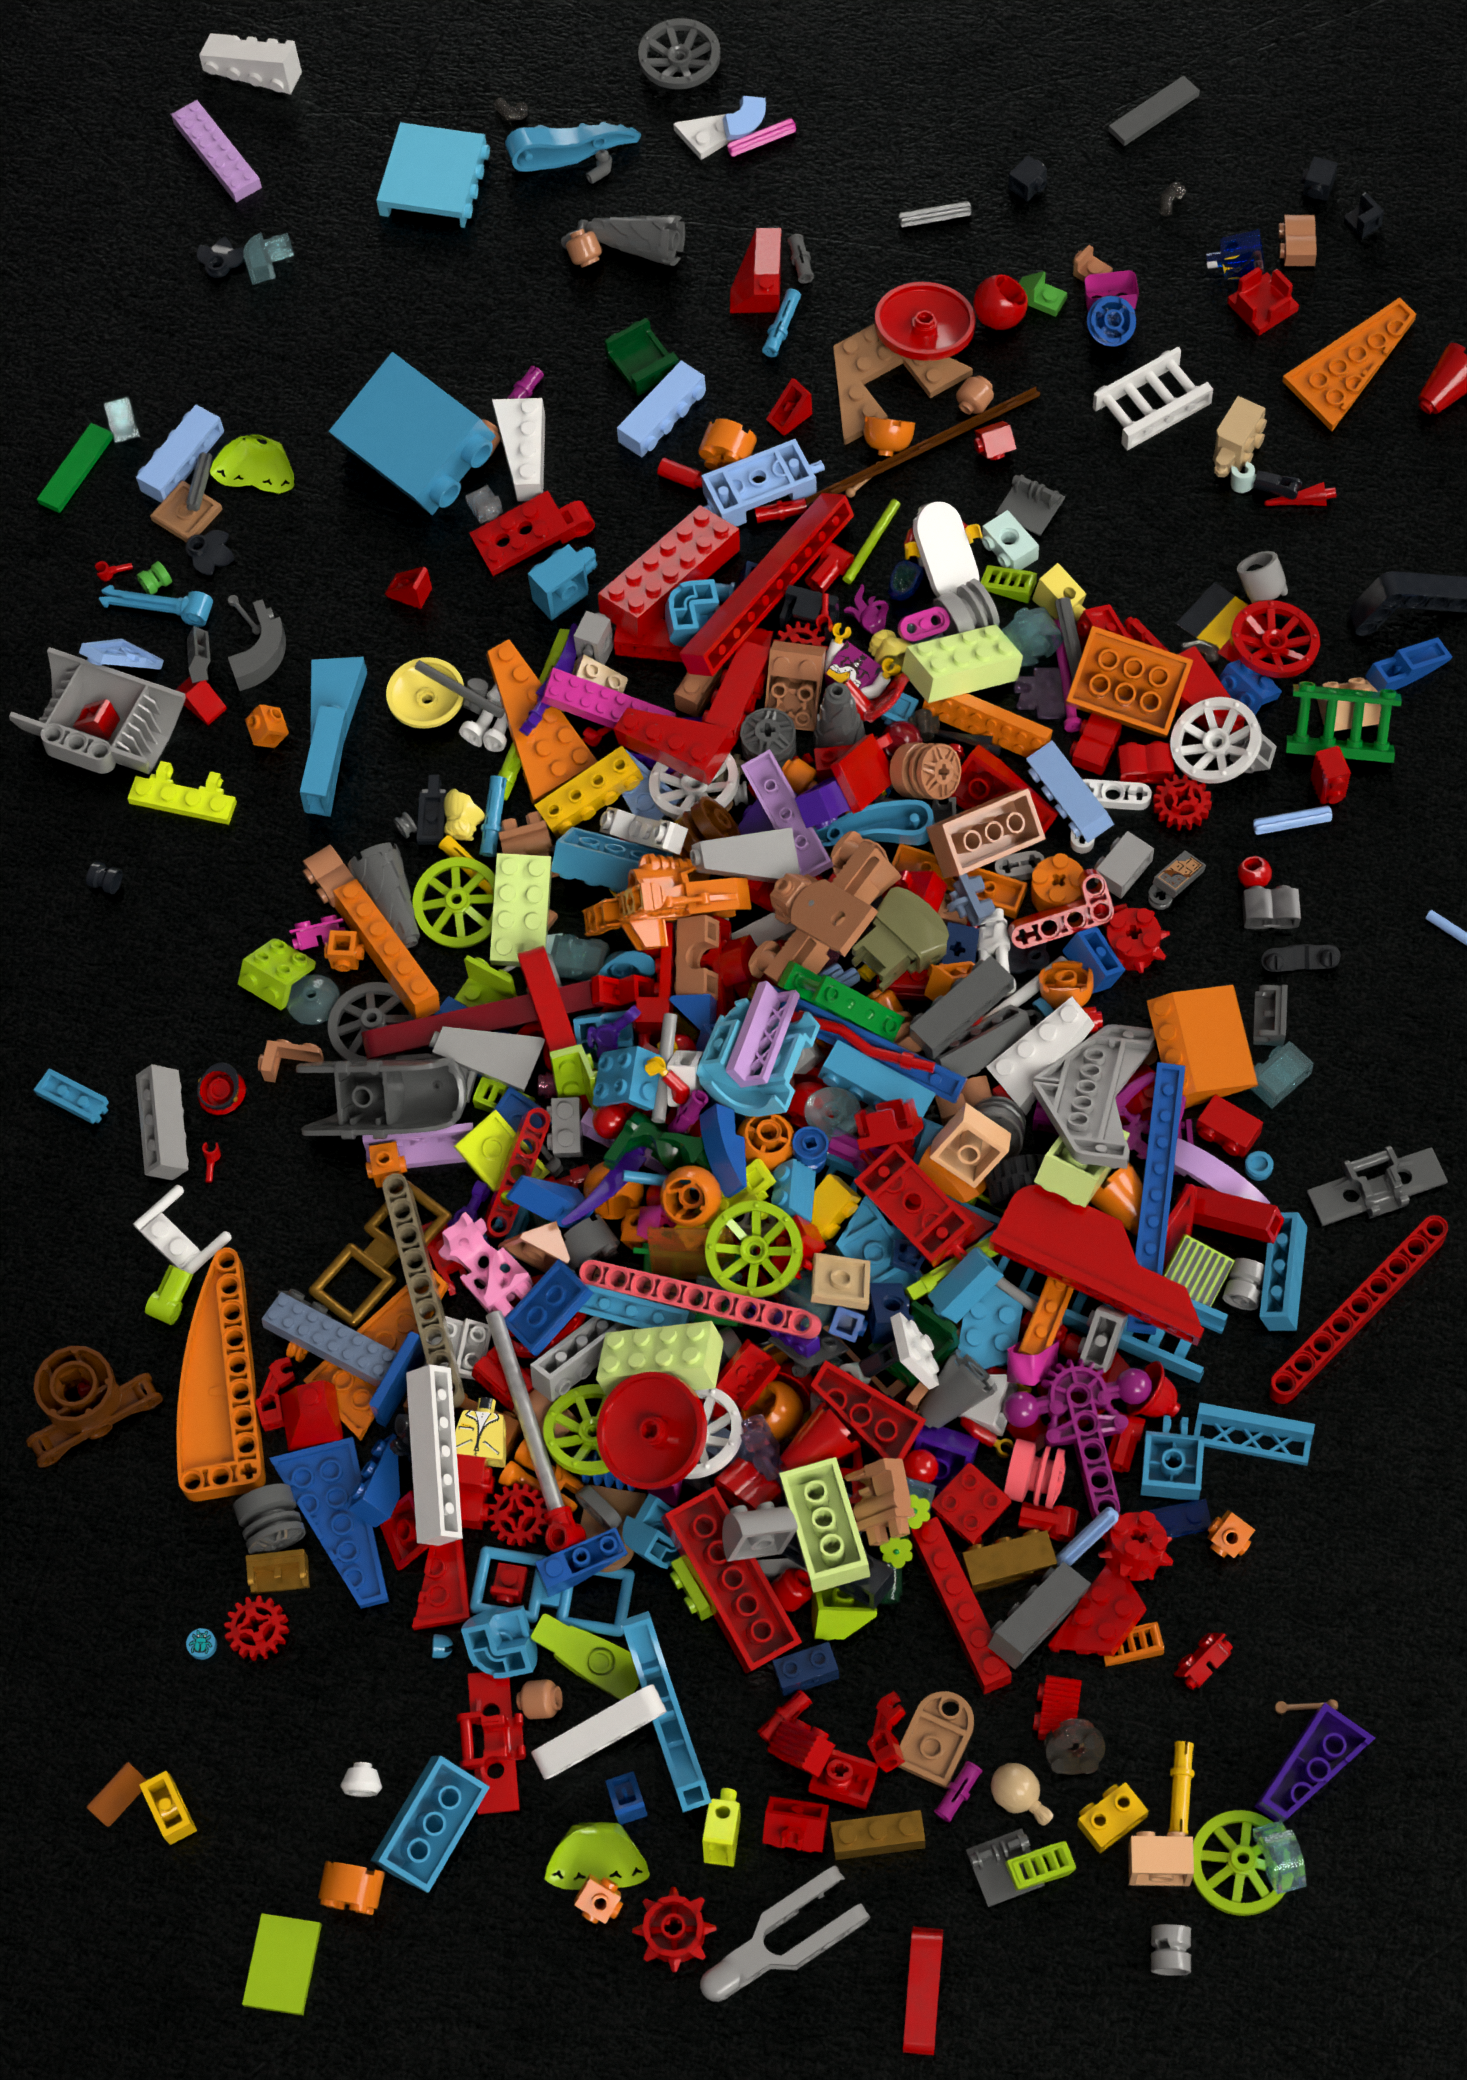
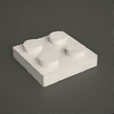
M901 1313L890 1317L900 1362L929 1390L938 1386L937 1372H939V1367L932 1355L934 1345L927 1334L923 1335L918 1330L914 1321H909Z

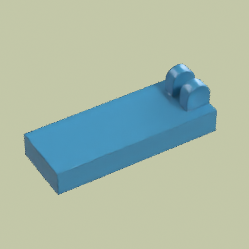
M50 1068L34 1088L38 1096L92 1124L94 1122L99 1123L102 1119L100 1114L105 1115L108 1111L106 1106L109 1102L106 1097Z

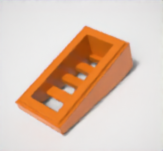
M1158 1622L1134 1627L1126 1638L1129 1653H1124L1123 1645H1121L1117 1651L1118 1656H1103L1105 1667L1163 1655L1164 1645ZM1145 1635H1151L1153 1646L1148 1647ZM1134 1637H1139L1140 1650H1136Z

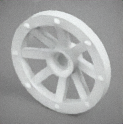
M1226 697L1205 699L1188 708L1177 720L1171 734V753L1180 770L1191 779L1202 783L1225 782L1242 774L1253 763L1261 746V728L1254 713L1242 702ZM1213 710H1229L1222 729L1217 726ZM1204 713L1210 729L1207 733L1191 724ZM1238 714L1241 715L1249 725L1229 735ZM1185 731L1203 741V744L1182 746ZM1250 735L1247 749L1232 745ZM1206 753L1194 766L1190 765L1184 758V755ZM1230 754L1240 757V759L1227 767L1225 756ZM1214 758H1217L1219 770H1203Z
M730 753L709 786L683 774L682 779L666 774L665 772L669 767L659 762H656L649 777V790L654 804L662 813L673 819H676L685 811H691L690 808L695 801H698L701 797L708 796L707 794L711 792L722 791L714 800L725 808L734 798L739 786L738 768ZM728 769V781L712 783ZM660 782L680 789L661 794ZM686 797L680 807L669 803V801Z
M717 1388L694 1390L699 1398L706 1399L703 1407L707 1425L715 1402L723 1406L728 1413L707 1426V1439L700 1458L701 1464H697L684 1479L702 1478L719 1471L732 1460L741 1445L743 1438L741 1414L734 1401ZM731 1423L729 1439L711 1436ZM707 1446L723 1448L715 1457L709 1460L706 1451Z

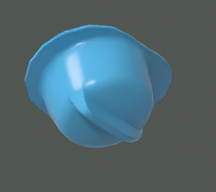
M616 951L605 960V965L600 969L598 975L622 979L635 974L651 978L655 974V961L651 956L643 952Z

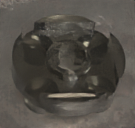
M1069 1719L1059 1723L1060 1728L1052 1732V1729L1049 1731L1044 1741L1046 1758L1055 1773L1069 1775L1089 1774L1098 1769V1763L1102 1760L1105 1753V1742L1101 1731L1094 1728L1093 1723L1084 1719ZM1074 1743H1079V1749H1067L1072 1748Z

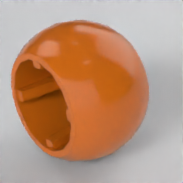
M779 1114L760 1117L747 1116L736 1130V1135L745 1138L746 1166L755 1159H761L768 1170L772 1172L775 1171L777 1166L790 1160L793 1155L792 1140L795 1134L790 1123ZM761 1134L771 1135L773 1139L767 1140Z
M604 1162L594 1166L588 1173L583 1189L585 1198L596 1189L609 1173L610 1169L603 1166ZM627 1182L614 1196L597 1207L593 1213L599 1214L605 1219L625 1218L627 1209H638V1206H640L644 1196V1184Z
M683 1166L672 1171L664 1180L660 1190V1203L666 1216L674 1223L683 1227H697L706 1224L717 1214L722 1201V1191L716 1177L710 1171L699 1166ZM680 1180H690L691 1182L684 1185ZM690 1188H695L699 1192V1200L691 1197ZM701 1205L699 1209L702 1211L701 1213L690 1212L691 1209L697 1208Z
M772 1381L761 1392L755 1404L751 1405L747 1411L741 1409L743 1424L747 1431L759 1441L765 1443L783 1442L792 1437L801 1426L804 1416L802 1400L799 1394L788 1384L781 1381Z

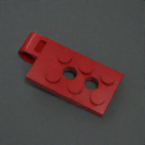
M547 490L469 534L491 574L495 576L561 540L562 544H565L576 537L587 535L595 527V522L582 501H574L558 509ZM523 527H532L530 533L525 535L520 534V530ZM501 539H510L509 543L506 546H497L498 542Z

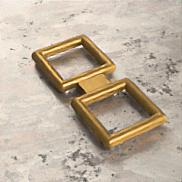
M407 1181L413 1191L415 1200L437 1216L436 1220L424 1232L426 1245L428 1246L450 1221L452 1216L448 1210ZM398 1187L393 1194L401 1192L403 1187ZM386 1202L364 1226V1230L374 1238L372 1243L364 1251L355 1244L349 1243L309 1288L311 1296L351 1327H356L396 1282V1276L388 1269L398 1257L400 1258L397 1243L378 1227L389 1215ZM351 1257H354L382 1279L353 1314L323 1291L325 1286Z

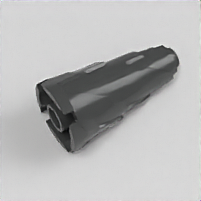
M678 215L593 218L592 221L588 222L586 232L592 231L595 233L599 243L669 266H675L681 257H675L676 251L683 252L685 242L684 222L680 221L682 217Z
M833 683L825 688L823 703L820 704V713L817 714L816 728L813 732V745L815 749L854 745L866 736L863 721L860 718V714L857 713L855 699L851 695L849 688L843 683Z
M382 843L361 851V860L357 862L354 856L349 861L348 868L350 873L364 888L405 947L408 949L418 944L420 933L415 920L411 893L398 846L395 843L393 847L391 843Z

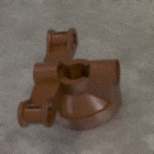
M69 1346L52 1353L42 1362L35 1375L34 1393L37 1403L50 1418L52 1424L35 1432L26 1440L27 1446L33 1449L38 1458L37 1465L40 1468L50 1466L57 1462L71 1447L88 1438H100L112 1429L114 1423L131 1414L147 1411L159 1405L163 1397L160 1393L156 1392L152 1385L151 1375L149 1373L138 1375L119 1387L110 1364L99 1352L86 1346ZM79 1383L91 1386L89 1394L82 1400L70 1401L71 1394L69 1391L77 1388Z

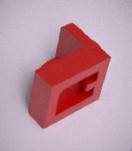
M498 1563L494 1586L490 1588V1594L492 1599L496 1600V1603L505 1606H512L513 1603L521 1604L528 1573L527 1567Z

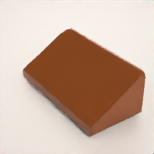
M128 1762L87 1805V1808L105 1826L109 1827L142 1792L139 1785L147 1780Z

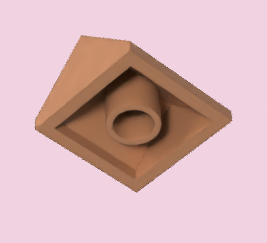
M556 1221L516 1235L501 1242L498 1246L499 1249L504 1248L510 1255L544 1273L558 1259L565 1264H568L570 1260Z

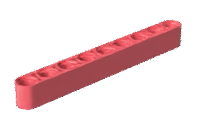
M597 1260L584 1262L579 1270L580 1279L585 1284L656 1303L805 1339L815 1338L821 1331L822 1324L818 1316L803 1309ZM599 1268L600 1275L593 1281V1272ZM625 1274V1283L619 1287L618 1279L621 1275ZM651 1280L650 1290L644 1293L645 1283ZM676 1286L677 1295L670 1299V1290ZM699 1293H703L702 1303L696 1306V1296ZM729 1299V1308L722 1312L721 1305L723 1301ZM755 1305V1315L752 1318H748V1309ZM782 1311V1321L775 1325L774 1316L777 1312ZM808 1317L809 1326L806 1330L801 1331L800 1324L804 1318Z

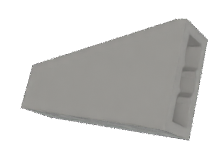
M792 827L700 841L691 845L690 859L698 873L747 878L748 880L776 883L786 873L801 875Z
M442 1027L440 1033L435 1031L429 1046L434 1048L432 1055L438 1058L454 1059L462 1068L524 1093L545 1039L534 1036Z

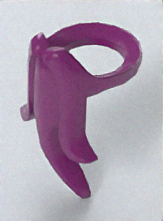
M861 584L854 599L856 609L847 607L844 609V612L853 615L865 631L874 635L885 628L889 605L883 600L874 602L876 596L869 598L867 606L862 600L864 585Z

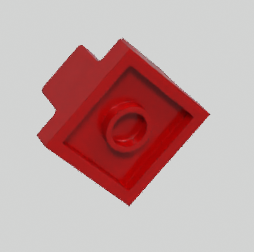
M1259 267L1239 279L1237 292L1230 295L1227 301L1232 309L1258 336L1297 312L1299 304L1291 297L1292 283L1278 269L1273 271L1271 276L1268 272L1262 275V270Z
M902 1098L880 1102L875 1105L876 1112L866 1114L865 1109H860L854 1114L859 1138L857 1139L859 1150L914 1139L924 1128L922 1116L918 1117L913 1098L907 1099L905 1102Z

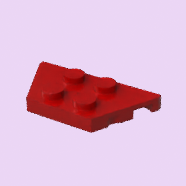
M1106 1565L1048 1644L1050 1650L1053 1652L1073 1650L1077 1654L1088 1655L1097 1653L1099 1656L1113 1657L1147 1611L1127 1576L1124 1578L1120 1577L1119 1571L1115 1574Z

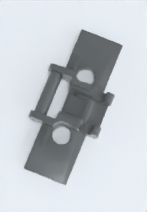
M1387 1146L1384 1147V1151L1352 1162L1349 1160L1343 1161L1342 1166L1346 1177L1309 1189L1307 1194L1321 1225L1325 1226L1367 1211L1369 1218H1373L1405 1207L1409 1204V1196L1444 1185L1448 1181L1432 1147L1398 1159L1393 1148ZM1388 1161L1387 1165L1389 1168L1386 1169L1385 1174L1367 1180L1366 1176L1358 1177L1356 1174L1360 1170ZM1405 1172L1409 1174L1411 1182L1402 1184L1398 1173ZM1347 1190H1353L1358 1193L1359 1199L1356 1202H1348L1344 1199L1343 1193Z

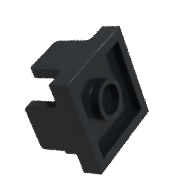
M788 585L785 593L786 600L779 618L780 630L786 631L785 626L789 621L799 622L801 628L810 623L809 630L813 631L816 629V618L821 615L823 593ZM829 595L828 611L833 627L839 623V598ZM824 622L821 624V632L818 631L817 636L819 638L825 632V641L830 643L833 637V630L829 632L828 622ZM798 634L800 638L811 639L806 635Z

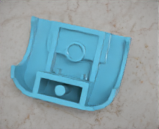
M747 998L735 1001L736 1007L730 1010L725 1017L720 1015L714 1026L696 1072L700 1084L716 1102L734 1109V1112L738 1114L760 1117L786 1113L795 1092L789 1082L802 1049L813 1046L820 1025L809 1012H804L800 1020L790 1023L768 1083L741 1088L725 1071L751 1004ZM779 1022L771 1028L770 1032L778 1027ZM771 1044L763 1050L762 1054L770 1049ZM763 1066L760 1067L754 1073V1075H760Z

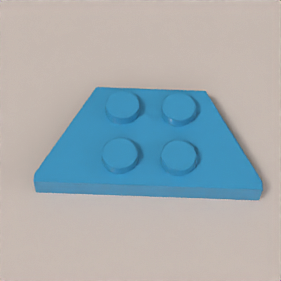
M865 1196L835 1245L841 1257L871 1261L870 1283H902L905 1291L907 1287L916 1283L918 1278L923 1276L920 1270L913 1275L890 1265L892 1243L898 1238L878 1208Z
M994 1285L962 1318L959 1336L960 1344L957 1348L961 1350L959 1355L964 1357L968 1354L984 1370L995 1366L1007 1365V1349L1018 1341L1023 1305Z

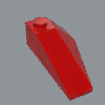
M756 228L730 290V313L779 311L781 228Z
M979 744L961 766L960 783L956 791L950 796L956 797V804L968 810L1011 791L1028 788L1044 834L1059 814L1006 764Z

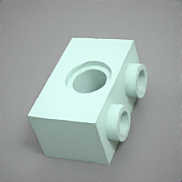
M1008 510L983 525L982 543L987 550H992L995 553L1002 567L1022 570L1038 559L1039 545Z

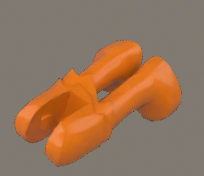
M524 1439L515 1453V1462L510 1461L506 1465L499 1478V1483L507 1487H512L514 1483H518L523 1487L526 1483L532 1486V1491L535 1489L541 1491L538 1479L528 1474L518 1465L520 1464L535 1471ZM557 1463L556 1467L552 1465L560 1491L565 1487L576 1494L585 1486L579 1479ZM561 1493L564 1506H570L574 1512L578 1505Z

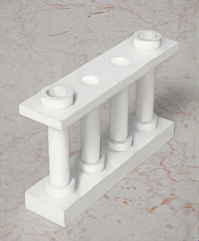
M1179 347L1171 351H1165L1159 358L1108 386H1102L1094 393V410L1098 411L1107 406L1124 427L1122 445L1127 451L1211 404L1213 388L1210 384L1206 382L1201 386H1195L1178 366L1180 365L1181 349ZM1170 371L1187 393L1179 398H1174L1158 377ZM1149 382L1166 405L1158 410H1153L1137 388ZM1128 394L1145 417L1132 422L1115 400Z

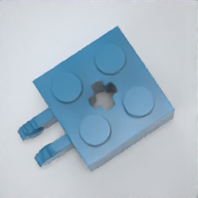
M568 544L564 548L553 552L551 557L543 563L536 564L528 573L532 600L551 620L588 595L587 575L592 570H595L597 566L594 549L585 547L576 553Z
M1164 1415L1162 1432L1146 1431L1140 1495L1198 1501L1201 1492L1204 1437L1187 1435L1188 1417H1182L1180 1420V1434L1169 1433L1171 1419L1170 1416ZM1169 1462L1176 1463V1468L1169 1467Z

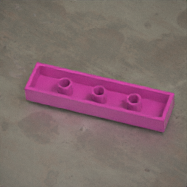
M554 667L549 674L541 699L542 703L612 729L626 708L676 716V713Z

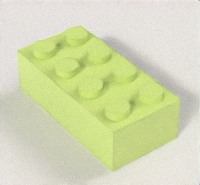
M995 624L907 646L902 672L909 677L910 682L924 699L931 703L1018 680L1023 655Z
M497 853L490 950L491 965L521 967L517 953L543 945L547 952L552 874L551 856Z
M1123 1130L1125 1142H1127L1130 1133ZM1059 1136L1045 1155L1034 1182L1049 1192H1055L1067 1198L1070 1203L1081 1205L1085 1208L1112 1168L1092 1164L1084 1165L1073 1159Z
M712 1321L607 1332L604 1337L596 1380L607 1397L622 1381L643 1372L670 1374L686 1382L693 1390L716 1388L724 1341Z
M834 1457L779 1473L788 1508L792 1511L798 1526L796 1536L813 1593L870 1577L869 1564L837 1458Z

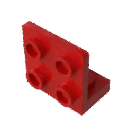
M1110 604L1084 610L1076 624L1082 653L1092 626L1130 638Z
M968 1463L931 1502L930 1506L938 1517L970 1546L983 1542L981 1535L1005 1511L1012 1501L973 1464Z

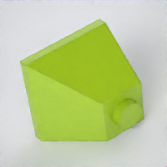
M836 1587L814 1592L811 1598V1621L815 1639H845L877 1616V1608L875 1610L869 1608Z

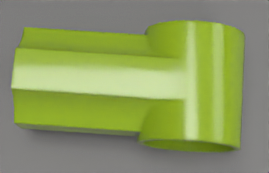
M169 1265L158 1291H155L147 1301L145 1313L162 1322L173 1325L181 1313V1300L193 1275L173 1265Z

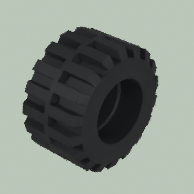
M1028 1154L1001 1160L985 1177L990 1205L1006 1209L1017 1191L1029 1185H1039L1034 1180L1045 1155Z

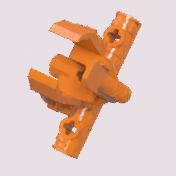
M653 853L643 855L639 860L638 869H631L628 873L627 890L616 894L615 897L618 898L605 899L582 910L586 929L585 935H600L609 930L622 927L637 951L665 948L668 946L665 921L667 923H677L679 918L707 915L709 917L717 915L724 919L735 917L736 910H751L748 879L726 878L689 882L688 873L696 869L692 865L691 859L684 858L682 860L680 857L673 859L672 856L664 858L663 855H656L655 857Z

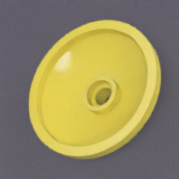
M418 658L405 663L391 676L386 690L387 703L392 714L400 722L414 728H433L452 719L462 707L464 698L415 670L416 663L420 660L463 686L464 682L457 669L448 662L437 658ZM427 700H431V701H432V702L427 703V704L424 703V702L427 701Z

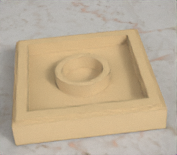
M814 1253L810 1302L867 1310L869 1306L871 1261Z

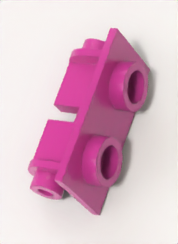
M336 915L321 918L322 923L311 925L310 921L295 924V929L289 930L291 934H296L297 938L292 939L294 949L300 948V951L319 946L317 936L322 935L325 945L329 941L330 930L346 931L345 927H339V923H344V920L342 918L337 919Z

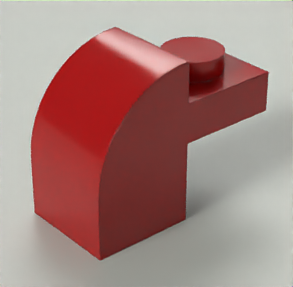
M751 935L728 941L719 958V969L724 985L726 987L733 985L740 999L747 998L749 1001L754 996L758 982H763L762 978L758 979L752 976L748 969L749 960L758 948Z
M635 974L622 979L602 975L592 977V1004L606 1006V1011L628 1010L633 1005L636 1006L637 997H654L653 978Z

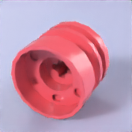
M1016 1439L1004 1493L1013 1501L1023 1502L1028 1490L1033 1491V1504L1035 1506L1039 1505L1041 1494H1046L1045 1508L1053 1509L1054 1503L1061 1493L1066 1471L1065 1449L1058 1448L1055 1460H1050L1051 1446L1047 1445L1042 1456L1037 1457L1035 1442Z

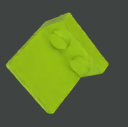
M468 955L466 956L464 962L469 978L455 997V1000L469 1008L517 997L513 978L508 972L502 969L497 971L491 968L485 960L479 957L474 959Z
M582 1044L549 1052L557 1098H573L586 1094L594 1114L599 1108L593 1105V1091L598 1071L594 1070L591 1054H585Z

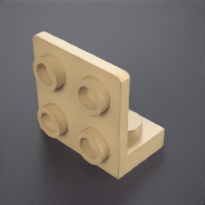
M585 654L575 660L572 675L621 693L624 692L628 681L627 677Z

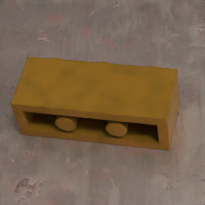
M1039 1529L1025 1532L1023 1537L1016 1539L1003 1537L996 1540L995 1544L985 1547L983 1544L973 1545L967 1548V1551L963 1552L962 1562L973 1593L1041 1576L1051 1567L1055 1570L1057 1569V1560L1047 1530L1042 1532Z
M921 1810L831 1822L836 1860L925 1848Z

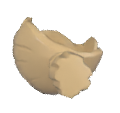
M1008 1763L1000 1766L995 1771L991 1782V1792L996 1803L1010 1813H1021L1029 1810L1034 1814L1037 1822L1043 1826L1051 1821L1053 1814L1051 1810L1041 1805L1038 1801L1040 1785L1036 1776L1029 1768L1018 1763Z

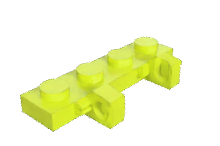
M160 761L156 775L151 774L149 779L138 776L134 779L127 798L129 804L229 825L237 803L235 797L223 795L224 789L221 788L223 780L220 777V773L210 772L206 780V787L200 786L199 789L175 785L173 780H170L173 773L171 763Z
M755 1159L746 1167V1188L730 1199L726 1198L722 1192L720 1208L709 1222L697 1227H683L678 1224L674 1227L688 1250L694 1251L702 1243L706 1244L707 1235L713 1222L729 1207L745 1201L767 1202L765 1199L769 1196L765 1191L777 1181L761 1159ZM701 1205L693 1213H701L702 1211L699 1210ZM761 1212V1220H765L770 1216L767 1213ZM721 1232L718 1243L727 1244L725 1241L726 1236Z

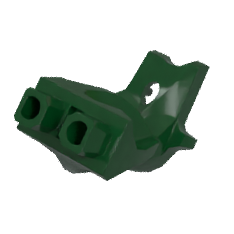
M638 1110L626 1121L623 1130L603 1158L605 1160L603 1166L614 1170L626 1153L639 1147H646L653 1150L651 1156L658 1160L670 1173L683 1166H699L713 1173L701 1137H693L686 1132L684 1135L669 1133L668 1124L652 1122L651 1118Z

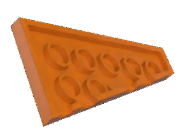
M1398 298L1285 374L1282 382L1333 431L1415 321L1416 313L1401 298Z
M510 639L489 650L487 652V659L494 682L498 687L502 708L505 709L507 724L517 757L522 765L525 783L528 785L530 799L533 804L556 791L598 761L558 708L552 706L547 708L542 715V721L538 723L535 729H532L528 736L519 731L522 724L528 718L529 711L533 710L537 704L539 696L536 692L542 684Z
M433 1270L440 1299L442 1300L449 1286ZM407 1285L357 1330L358 1333L397 1353L408 1333L414 1332L420 1335ZM429 1286L420 1288L418 1294L425 1293ZM434 1311L427 1313L424 1319H430ZM324 1360L303 1381L305 1384L324 1380L335 1384L340 1419L361 1441L374 1419L369 1402L377 1387Z

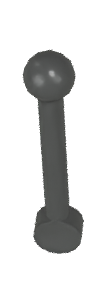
M236 595L229 596V605L236 607L252 627V632L255 635L260 634L261 626L256 625L241 607L238 597Z

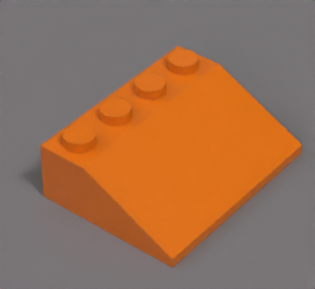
M1092 626L1065 705L1090 714L1100 715L1122 723V725L1165 739L1173 721L1193 660Z
M1233 985L1172 992L1147 1001L1161 1063L1185 1066L1182 1095L1186 1097L1184 1109L1211 1101L1215 1094L1219 1097H1224L1258 1086Z

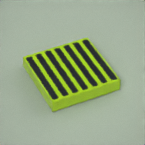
M1183 1234L1162 1276L1185 1286L1191 1299L1211 1307L1235 1260Z

